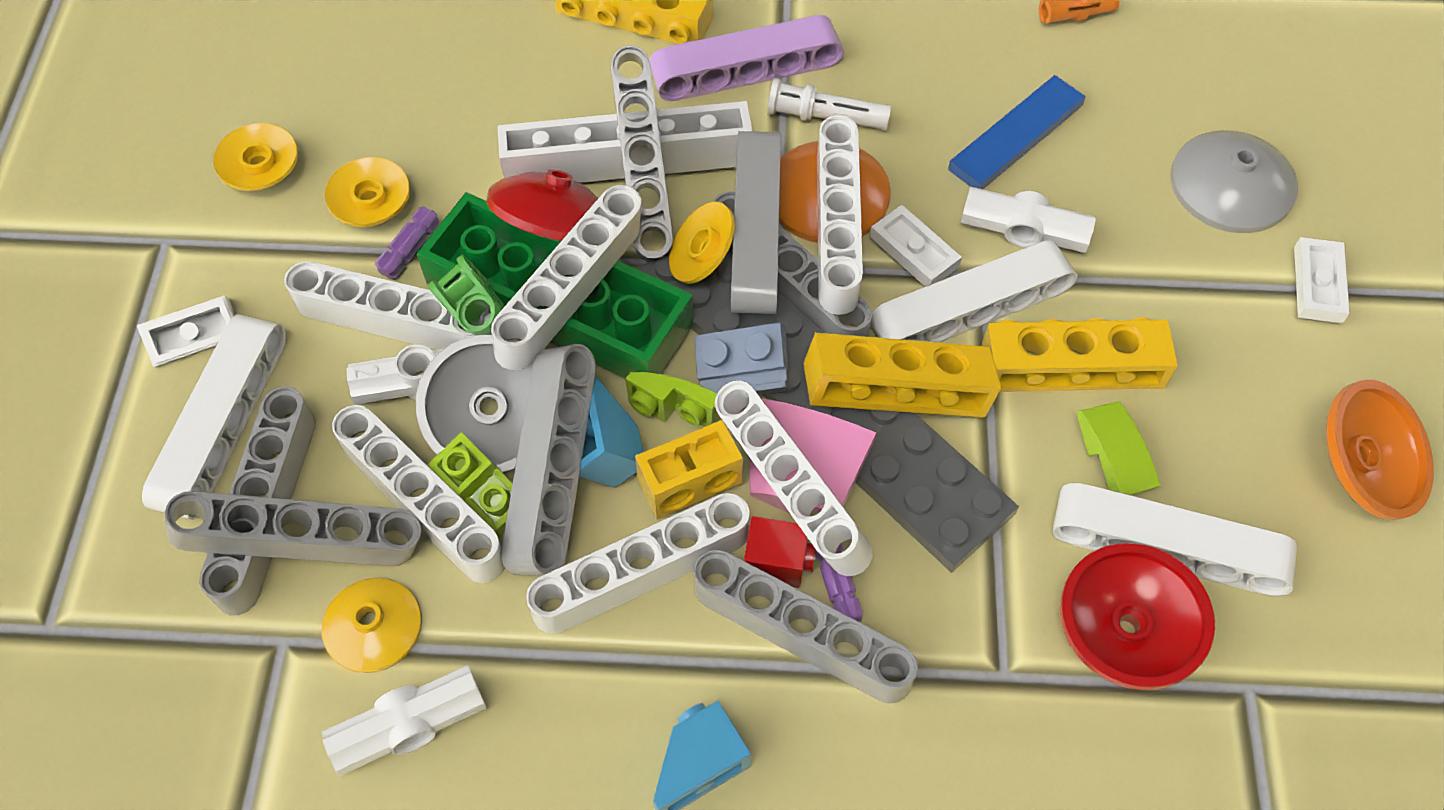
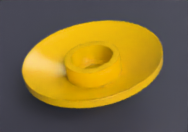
M268 123L249 124L232 131L221 140L214 152L213 165L218 177L226 185L243 191L261 190L279 183L289 175L296 164L298 149L292 135L282 127Z
M366 157L353 160L337 169L326 184L324 196L330 213L337 220L350 226L370 227L392 219L403 209L409 198L410 186L405 172L394 162L383 158Z
M709 202L696 209L681 225L673 240L669 255L670 271L677 280L686 284L699 282L710 275L722 262L730 248L735 231V219L729 207L721 202Z
M386 578L360 580L343 589L329 604L322 621L324 646L330 656L339 665L348 670L359 673L383 671L399 663L415 646L421 630V611L413 594L402 584ZM370 612L376 613L373 622L367 625L360 624V619L365 614Z

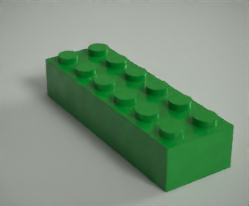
M465 192L416 255L428 285L432 280L438 282L458 264L457 258L463 254L485 276L491 289L506 306L561 241L538 236L507 223L490 210L485 200ZM617 261L549 343L558 347L582 344L589 348L594 356L596 365L623 378H626L630 372L661 374L693 326V294ZM564 275V276H565V277H572V276H574V275ZM538 306V307H535V308H537V309H546V308H549V307H547V306Z

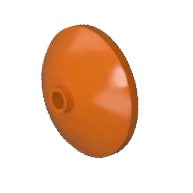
M818 141L797 146L780 158L779 223L797 237L818 243ZM859 148L861 232L863 237L871 231V226L886 215L891 189L888 176L881 164L872 155Z
M1361 380L1344 387L1334 398L1326 422L1328 456L1338 481L1346 493L1359 506L1376 517L1386 520H1398L1416 514L1423 508L1430 496L1434 477L1431 446L1420 418L1410 403L1398 391L1383 382Z

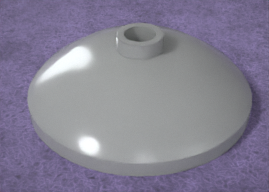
M1221 130L1198 135L1181 147L1171 167L1172 188L1182 206L1198 220L1223 231L1253 233L1269 229L1277 225L1288 215L1298 194L1296 174L1286 157L1267 141L1244 132Z
M492 335L466 337L450 344L439 352L425 369L416 394L418 425L431 449L438 455L460 432H463L502 472L515 469L533 363L521 370L503 368L494 356ZM513 339L507 340V342H513V343H516V342H517V341H515V340H513ZM494 399L497 401L498 409L493 415L482 413L481 405L484 400Z

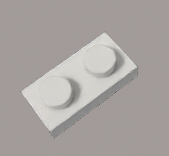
M900 205L871 226L870 238L925 287L942 281L960 267L962 256L903 205Z
M1300 237L1294 246L1298 318L1343 323L1350 314L1344 242Z

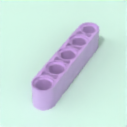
M815 15L664 47L654 52L649 61L660 97L667 101H677L770 81L774 78L779 79L825 69L838 63L844 54V50L831 19L825 15Z

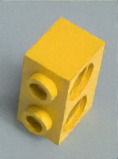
M723 420L635 456L638 482L656 519H660L742 484L743 457Z

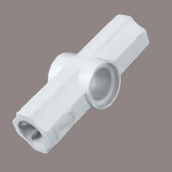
M970 187L961 219V223L1005 233L1007 241L1018 247L1027 248L1043 241L1053 240L1058 247L1086 253L1096 221L1095 216L1050 206L1049 200L1044 195L1034 191L1020 192L1012 197L975 187Z
M413 344L402 349L396 357L348 364V368H346L347 382L354 405L405 396L416 401L417 388L423 374L413 375L417 372L425 371L433 358L443 349L431 350L422 344Z
M465 666L419 688L408 685L387 692L376 700L373 709L322 731L323 743L336 773L341 776L389 753L402 755L415 751L431 742L436 736L437 731L486 709V706L469 666Z

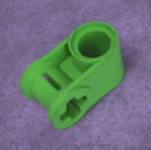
M461 254L457 258L458 264L438 282L432 280L427 286L437 300L466 331L473 335H492V323L505 305L491 289L488 280L466 256ZM490 309L489 319L486 323L479 326L481 315Z

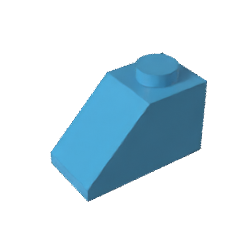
M595 376L579 477L615 488L637 472L635 456L643 453L638 426Z
M719 701L707 707L704 703L697 704L686 710L677 719L679 724L672 728L653 799L655 810H681L750 768L751 753Z

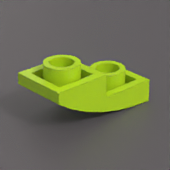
M630 372L625 378L628 401L643 416L650 417L652 415L665 423L676 410L680 417L694 426L700 424L703 427L722 420L715 408L717 393L705 387L677 377L656 373Z
M1120 401L1076 412L1088 456L1099 454L1110 491L1131 495L1161 486L1148 448L1136 424Z
M460 432L427 466L500 537L505 532L513 482L463 432Z

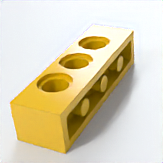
M555 0L557 13L670 41L675 44L702 40L714 17L713 0Z
M1146 317L1108 321L1102 318H1092L1086 321L1047 319L1042 322L1002 320L997 323H988L981 346L990 347L1001 385L1000 392L1165 389L1178 367L1168 319L1150 320ZM1072 350L1078 351V352H1080L1081 354H1077V353L1073 352ZM1026 351H1032L1037 355H1032Z
M815 332L803 363L810 405L985 418L1001 390L990 347Z

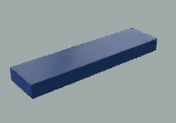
M1052 76L952 158L949 162L948 170L970 187L984 189L1082 107L1086 96L1058 76Z

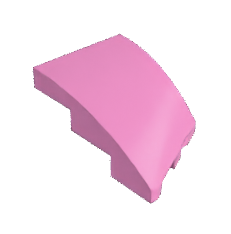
M762 399L844 507L874 444L876 432L805 407ZM772 437L767 439L761 447L768 444L771 441ZM749 457L750 496L790 513ZM798 470L791 472L786 477L785 481H788L791 478H793L797 474ZM825 504L816 506L812 511L819 514Z

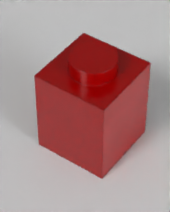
M752 516L744 562L794 588H800L802 573H812L816 548L812 543H807L808 537L798 523Z

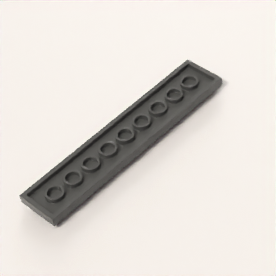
M729 248L722 262L710 275L692 284L682 283L672 275L669 267L670 251L664 257L658 260H650L638 269L693 294L694 319L691 329L698 335L781 322L786 327L789 365L787 375L790 391L762 395L768 400L805 407L876 432L874 444L855 483L951 573L1016 514L1019 506L917 414L912 412L810 405L803 363L815 332H825L778 290L776 314L731 313L733 250Z

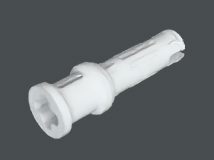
M774 78L767 114L774 115L775 112L798 115L802 121L811 120L812 116L827 119L831 116L840 115L852 119L856 125L886 131L891 105L819 93L813 85L807 84L805 88L782 84L780 79Z

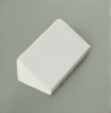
M224 295L139 324L137 327L152 365L157 367L217 346L229 321L235 315L229 298Z

